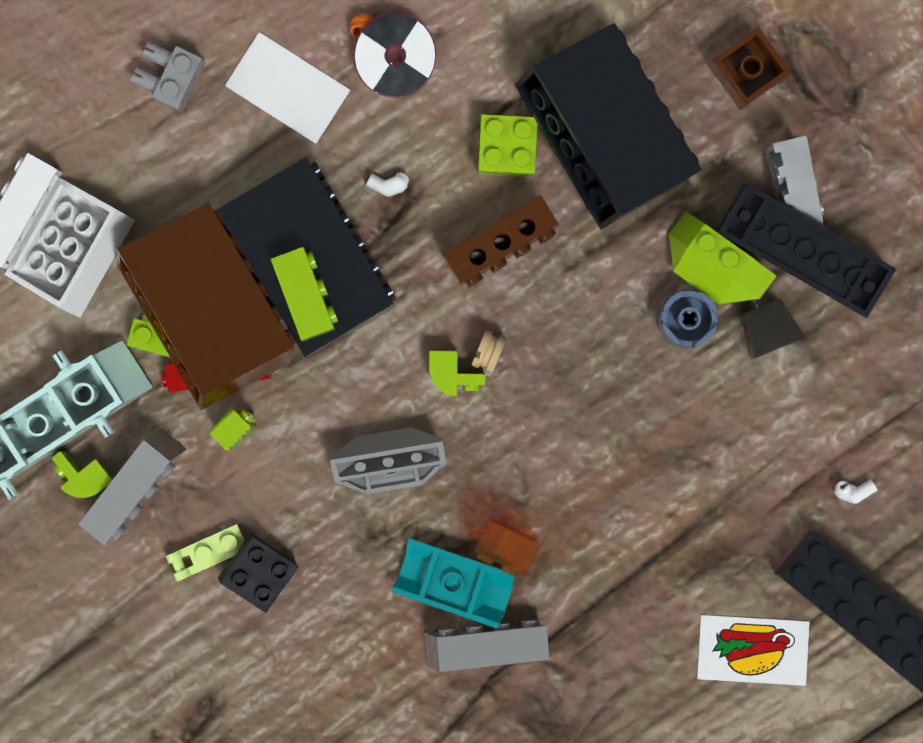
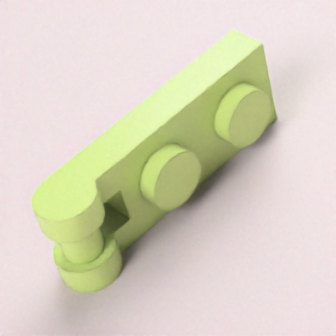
M236 524L171 553L166 558L169 564L172 563L176 572L174 576L178 582L235 556L245 538L239 524ZM189 555L193 565L186 568L182 558Z

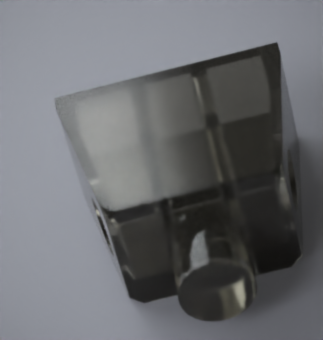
M763 295L761 299L748 300L752 311L742 314L741 320L751 359L805 338L781 299L768 303L765 295Z

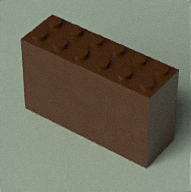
M209 203L117 248V267L200 410L290 364L294 351L293 345L296 344L291 332L288 329L284 330L280 324L281 316L274 305L270 306L265 298L267 293L260 281L255 282L251 275L253 270L246 257L241 258L237 251L239 247L233 235L226 233L223 227L224 220L217 209L213 211Z

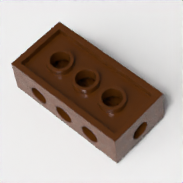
M540 195L444 253L443 258L459 285L462 287L466 284L470 288L483 280V273L488 270L495 273L507 265L506 259L513 255L518 259L531 251V244L539 241L541 245L553 238L556 234L554 230L557 229L559 224ZM521 224H529L533 228V234L523 235L518 227ZM498 238H504L509 242L510 247L506 250H499L495 247L494 242ZM473 253H482L486 261L481 265L473 264L470 261V256Z

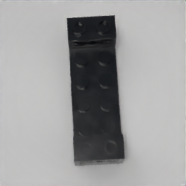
M748 183L742 185L716 230L723 237L865 318L869 316L896 271V268Z

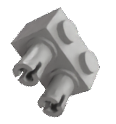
M149 41L146 47L154 53L145 49L143 58L164 66L165 70L159 77L138 66L134 73L142 78L132 75L130 82L153 92L152 98L156 102L182 114L206 63L201 57L177 46L171 52Z

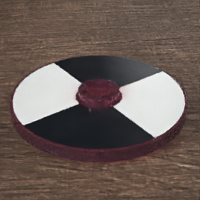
M385 13L370 20L360 30L353 47V64L358 77L371 91L385 97L399 98L418 91L431 77L436 63V46L431 33L418 19L403 13ZM399 48L400 60H393L391 63L389 51H396Z

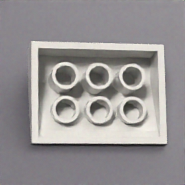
M59 177L4 275L60 309L80 318L116 256L117 248L121 247L135 220Z

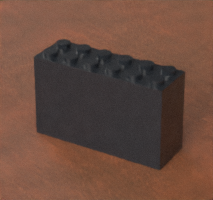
M615 23L533 65L514 84L600 230L673 190L702 170L697 156L689 149L682 131L676 127L670 117L668 107L661 102L653 82L645 75L641 68L640 60L632 53L626 43L624 33L618 29Z
M305 157L217 210L244 256L249 261L257 278L264 286L266 293L277 308L304 357L311 358L395 308L392 301L397 298L388 283L382 286L378 277L382 275L373 258L369 261L366 259L364 253L368 249L359 234L353 237L349 229L354 226L344 210L340 212L337 210L335 205L340 202L330 185L325 188L322 185L321 181L325 177L315 161L309 163ZM304 247L307 253L312 251L318 268L313 269L317 280L323 279L328 295L323 296L327 307L333 306L338 322L333 323L335 330L306 341H301L271 262L272 258Z

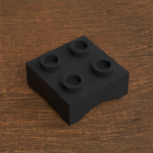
M250 532L234 558L218 576L220 584L267 613L299 567L295 561Z

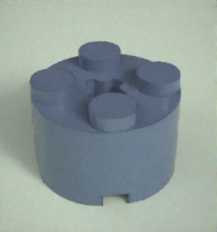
M691 290L682 291L669 297L663 303L658 315L659 328L664 338L671 344L682 348L695 347L707 342L715 333L718 321L717 309L713 301L705 294ZM683 313L686 315L691 313L694 316L691 319L693 325H684L682 323L684 320Z

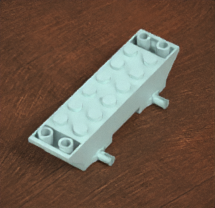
M123 340L74 364L70 363L63 350L59 351L58 354L52 356L62 370L56 378L0 415V487L8 500L19 494L10 481L12 478L95 425L98 426L104 438H107L115 431L106 418L154 388Z

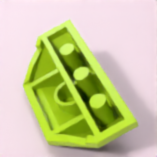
M686 211L669 233L673 272L719 305L761 299L777 277L750 255Z

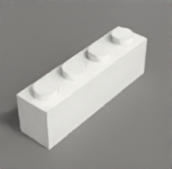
M27 153L26 157L19 159L14 170L17 173L11 182L8 181L1 191L0 267L8 269L57 180L63 173Z

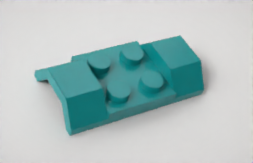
M408 538L406 556L391 592L498 628L505 615L514 587L515 574Z

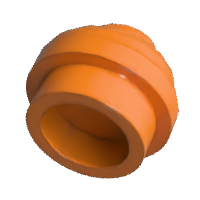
M361 13L353 17L350 23V32L355 39L358 40L364 29L375 20L371 13Z

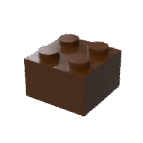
M759 27L714 58L708 65L740 110H743L792 73Z

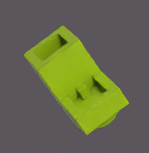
M429 351L430 377L434 385L443 393L457 396V385H463V391H480V386H485L486 374H457L458 351Z
M66 450L60 451L52 457V460L56 463L53 465L55 471L61 478L67 477L69 480L60 488L73 497L87 498L98 495L107 488L115 477L101 458L95 459L81 470Z

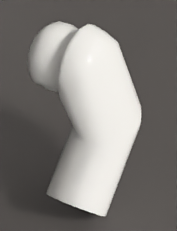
M399 172L396 173V176L384 180L372 173L366 186L384 196L391 197L403 192L407 188L409 178L405 173Z
M871 479L858 487L849 484L847 481H840L835 486L836 496L840 500L853 504L861 502L878 491Z

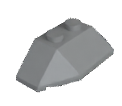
M409 427L356 436L330 456V463L336 484H343L350 489L364 494H371L422 485L440 468L442 469L446 465L442 438Z

